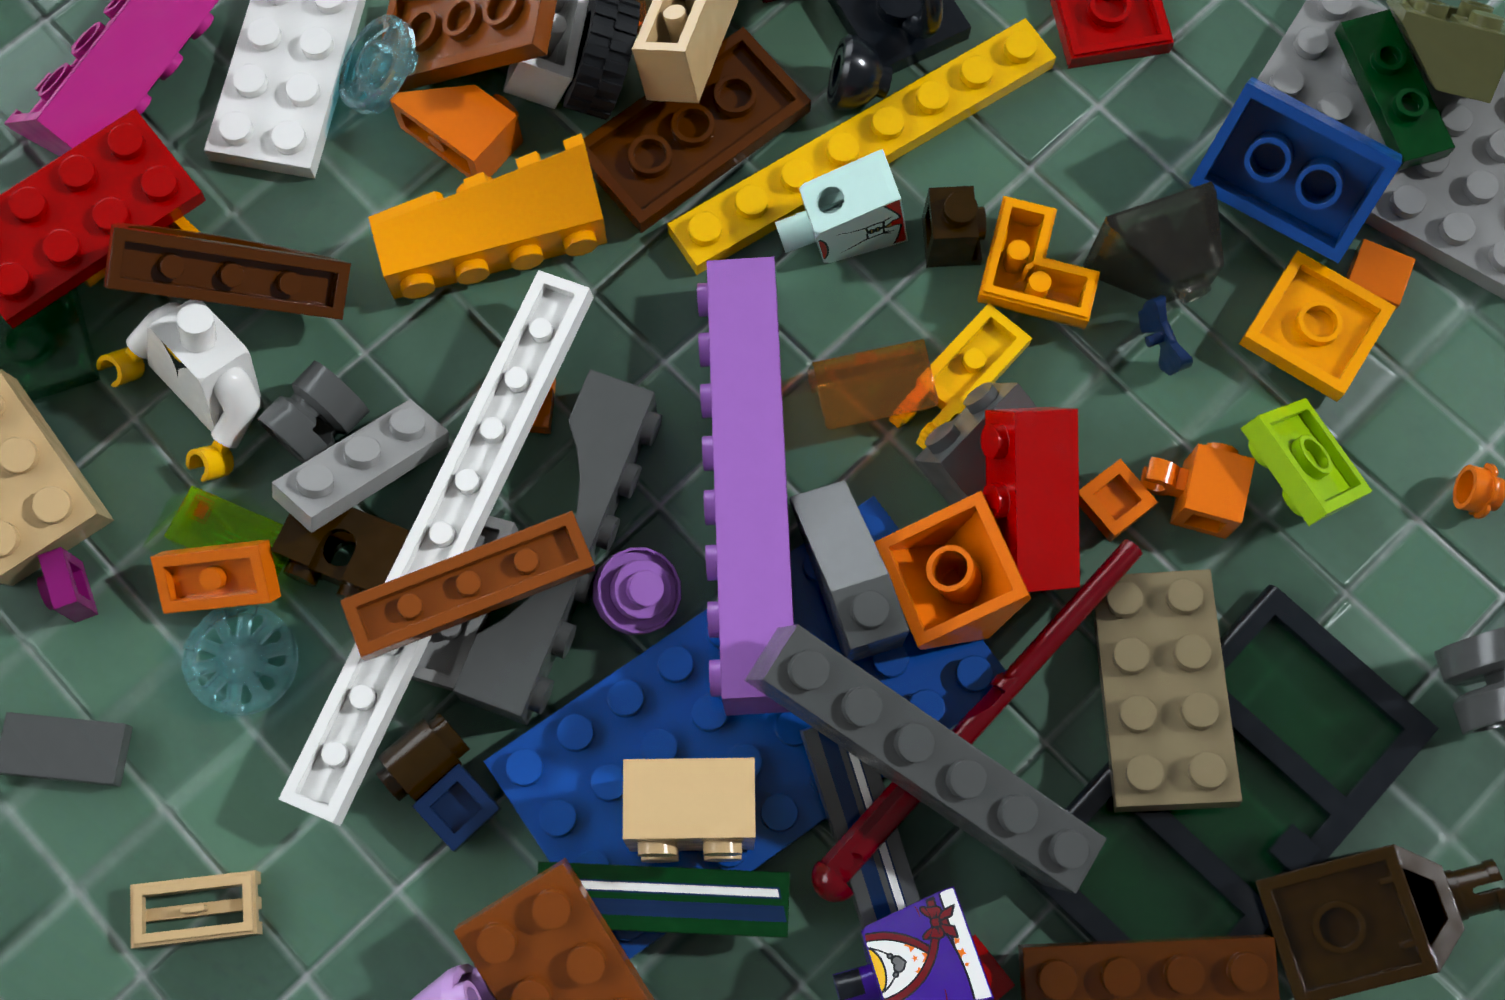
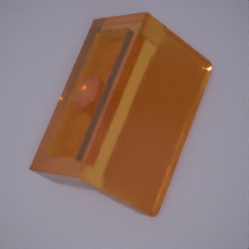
M924 339L812 362L807 371L812 393L818 392L825 426L829 430L931 409L937 406L939 402Z

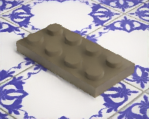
M1211 569L1125 574L1093 610L1114 813L1239 807L1242 803V794Z

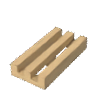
M253 870L130 885L131 948L144 949L263 935L262 922L259 921L262 899L258 896L261 872ZM242 887V898L146 909V898ZM243 912V922L146 933V923Z

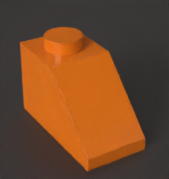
M475 84L397 92L390 99L399 127L467 177L484 172L488 177H492L523 143L518 121L519 114L516 108L499 94L490 96Z

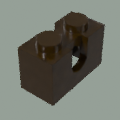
M352 507L311 533L289 513L271 551L285 565L283 573L288 577L311 587H316L319 580H326L340 586L336 595L344 599L385 583L410 531ZM349 544L356 545L355 551L347 565L334 566L331 564L335 553L341 547Z

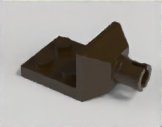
M1395 844L1255 881L1273 937H1275V943L1294 1000H1330L1438 973L1465 930L1462 921L1468 920L1471 916L1495 910H1505V887H1498L1479 893L1473 892V888L1503 880L1493 859L1481 861V864L1454 871H1444L1442 865Z

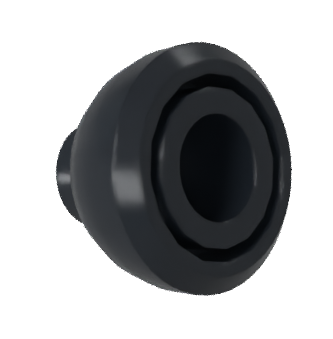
M852 34L842 38L834 54L827 87V101L832 110H855L865 106L875 97L886 98L892 81V66L884 65L877 51L862 38Z

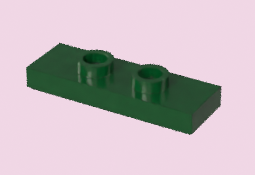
M1388 9L1341 22L1334 34L1386 146L1402 154V164L1398 171L1448 157L1455 149V145L1391 10Z

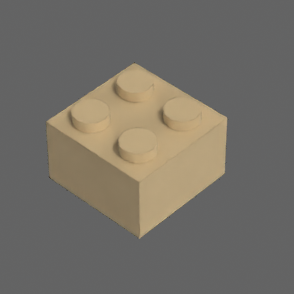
M755 758L623 759V841L630 852H638V856H641V862H678L679 851H703L704 861L734 862L742 860V850H754L756 839Z

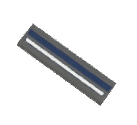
M813 727L800 730V734L836 844L882 794L885 787L879 772ZM898 828L847 883L854 893L852 899L862 930L865 926L920 901Z

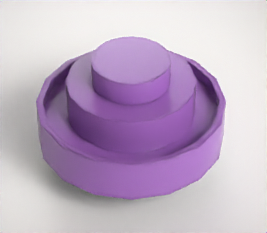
M630 547L609 556L598 568L593 581V602L599 616L612 629L626 635L648 634L664 627L676 614L681 600V581L675 567L663 554L647 547Z

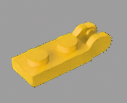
M990 303L987 304L917 378L915 388L893 411L889 421L899 429L912 420L927 398L942 411L932 422L927 423L919 433L916 444L924 450L927 447L925 440L929 434L938 426L952 421L966 408L963 404L965 398L976 387L986 382L995 383L1029 346L1032 337Z

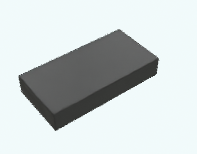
M6 712L0 738V775L121 787L133 727L124 723Z

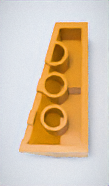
M582 133L563 140L565 151L541 160L540 154L537 151L515 159L518 169L499 177H488L484 172L465 178L463 179L464 183L457 188L456 193L445 197L440 192L433 191L369 216L383 277L393 298H422L434 292L435 288L454 283L465 285L479 283L492 273L511 268L515 270L532 269L540 265L543 260L564 254L569 256L585 255L592 252L597 246L606 244L607 237L604 218Z

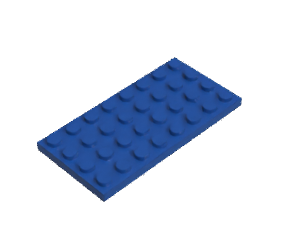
M872 496L858 506L874 542L900 530L875 496ZM803 543L791 551L794 625H800L842 654ZM707 609L484 760L489 771L549 862H559L566 858L569 863L755 871L827 819L800 734V730L812 726L791 712L726 716L722 696L711 697L709 660L720 659V638H709ZM910 628L902 647L853 662L950 730L990 691L993 686L989 683L994 677L1006 671L983 639L920 650L916 645ZM755 758L756 839L754 850H742V860L734 862L704 861L703 851H679L678 862H641V856H638V852H630L623 841V759ZM612 931L630 960L667 934Z

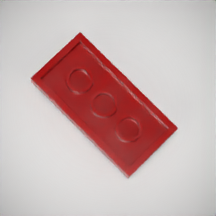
M136 109L131 110L0 194V314L12 329L106 267L111 224L127 223L167 227L206 201L199 187Z

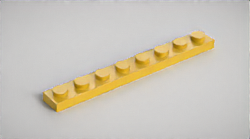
M1024 18L667 223L668 234L696 275L707 270L706 261L728 258L776 230L775 221L805 211L799 190L803 183L881 149L885 153L888 164L1051 70L1056 56L1029 21Z

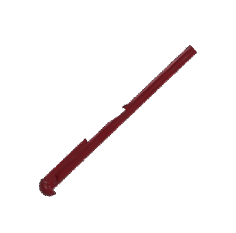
M1124 540L1009 668L994 677L989 683L993 686L990 691L961 719L952 731L972 745L1143 554L1141 549L1132 541ZM892 782L823 859L815 863L811 874V881L816 893L824 900L834 903L843 902L851 898L854 893L847 883L921 801Z

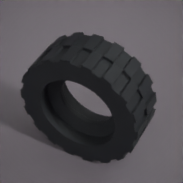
M589 0L573 79L564 95V108L604 120L609 119L620 95L632 55V47L640 17L639 1Z

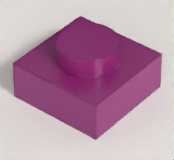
M62 547L38 555L43 576L37 578V586L46 607L49 610H55L75 623L98 615L83 562Z

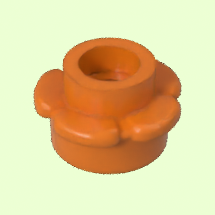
M1486 463L1483 467L1465 466L1458 474L1454 484V506L1457 509L1468 511V514L1473 515L1475 519H1482L1490 511L1498 510L1505 499V480L1497 477L1499 474L1498 468L1491 463Z

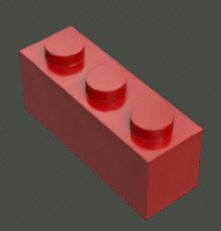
M1034 407L985 410V426L981 433V448L986 457V485L983 489V494L1028 592L1079 588L1078 409Z

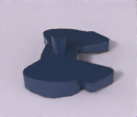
M1160 295L1146 301L1143 309L1138 312L1140 330L1142 333H1154L1145 337V343L1148 347L1160 345V369L1171 376L1176 374V372L1190 368L1193 364V358L1179 345L1167 319L1166 296Z

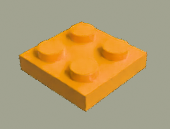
M1297 250L1242 337L1239 345L1337 402L1346 393L1396 306Z

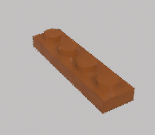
M569 511L344 598L340 602L360 656L364 661H367L595 571V565L574 513Z

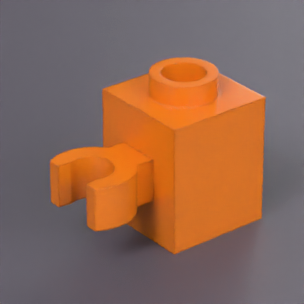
M1213 442L1203 445L1198 443L1184 460L1182 468L1169 460L1151 457L1148 467L1144 466L1142 469L1140 481L1153 495L1176 497L1170 524L1226 539L1242 524L1255 458L1240 455L1236 448L1227 444Z

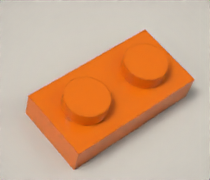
M269 539L168 550L150 557L163 614L266 604L281 597Z

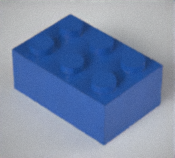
M1251 77L1244 86L1189 184L1339 264L1401 166L1402 154Z

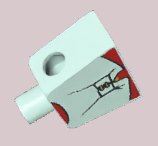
M883 149L803 183L799 190L805 211L775 221L785 253L816 242L824 263L836 262L908 241L901 196Z

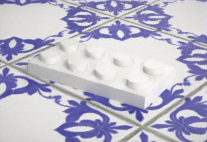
M250 0L204 148L210 161L315 179L366 0Z

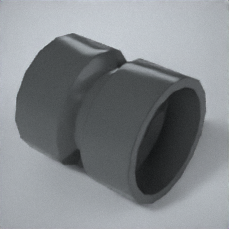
M314 360L291 384L294 394L291 397L279 396L257 418V421L301 463H304L334 445L333 436L336 433L347 435L370 411L363 401L340 378L321 363Z

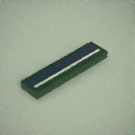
M538 862L537 875L557 862ZM570 863L612 931L788 938L789 872Z

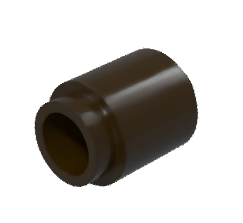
M438 713L428 722L422 718L378 755L384 767L376 775L398 801H401L409 794L417 802L458 763L462 765L459 758L467 753L470 748L445 718Z

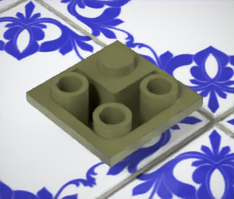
M1386 0L1420 67L1435 90L1491 103L1505 69V26L1503 25L1505 18L1493 14V7L1472 0H1461L1459 7L1439 0Z

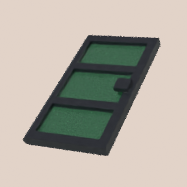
M1268 585L1220 638L1242 794L1240 806L1114 813L1108 761L1065 808V810L1107 838L1077 893L1074 894L1044 886L1015 865L1014 867L1022 877L1028 880L1092 942L1263 935L1270 925L1255 881L1324 863L1439 728L1284 592L1274 585Z

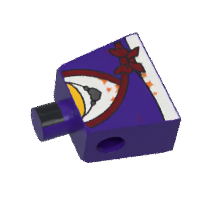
M954 886L943 889L865 926L861 931L867 965L833 974L839 1000H994Z

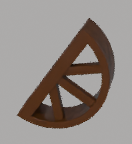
M115 223L111 224L104 287L343 320L351 263L310 252L227 236L159 226Z

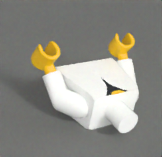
M190 299L182 305L176 302L168 303L154 309L142 320L126 339L128 347L101 355L97 359L96 368L98 371L115 366L117 379L111 386L118 387L142 377L145 371L143 359H147L150 368L212 432L211 436L214 439L212 445L191 449L186 455V467L189 470L205 467L201 482L222 478L229 475L234 468V459L230 448L238 447L258 410L263 408V401L251 355L246 346L203 301Z

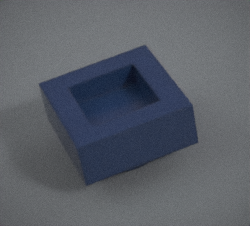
M459 763L412 805L453 852L461 848L501 810L499 805Z

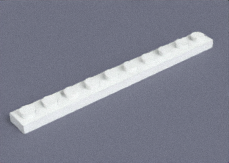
M538 270L385 583L474 549L594 298L589 287ZM432 635L367 661L361 658L355 642L279 800L341 826Z

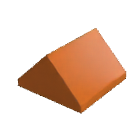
M982 491L874 542L889 572L903 614L920 650L988 639L1031 599Z

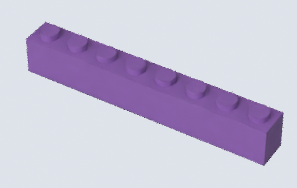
M773 256L706 261L707 283H697L699 317L708 316L709 332L699 333L700 366L710 367L711 383L700 384L702 418H712V436H702V459L704 471H714V489L704 490L703 494L704 516L706 525H716V545L705 546L707 581H718V601L707 602L709 638H720V659L709 660L711 697L722 696L726 716L790 712L744 681L777 628L794 625L775 259Z

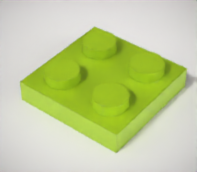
M1307 398L1260 414L1240 428L1249 440L1248 446L1252 456L1260 465L1270 470L1282 487V496L1287 506L1296 515L1303 517L1308 526L1356 503L1372 492V489Z

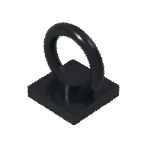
M828 0L847 33L867 41L877 51L882 63L892 66L893 74L969 39L971 31L969 22L955 0Z

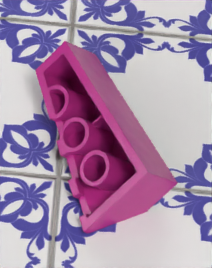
M112 0L103 12L110 18L109 22L105 26L101 22H97L86 32H83L71 46V54L76 57L71 65L68 63L62 64L52 74L48 72L34 88L39 92L38 96L41 97L38 103L29 113H21L16 109L4 124L14 132L60 157L131 110L136 109L141 115L152 100V97L147 94L158 78L161 80L167 79L179 67L183 60V56L179 51L189 38L195 40L209 28L214 20V16L210 11L219 0Z

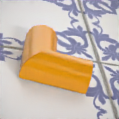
M1003 196L977 297L978 303L986 305L990 303L994 307L1085 329L1090 319L1100 271L1046 258L1057 213L1056 208Z

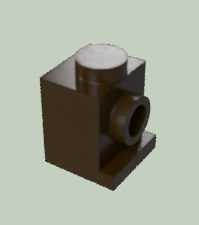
M974 186L929 188L922 214L926 268L981 265L980 240H984L986 236V213L983 206L978 207L974 195Z

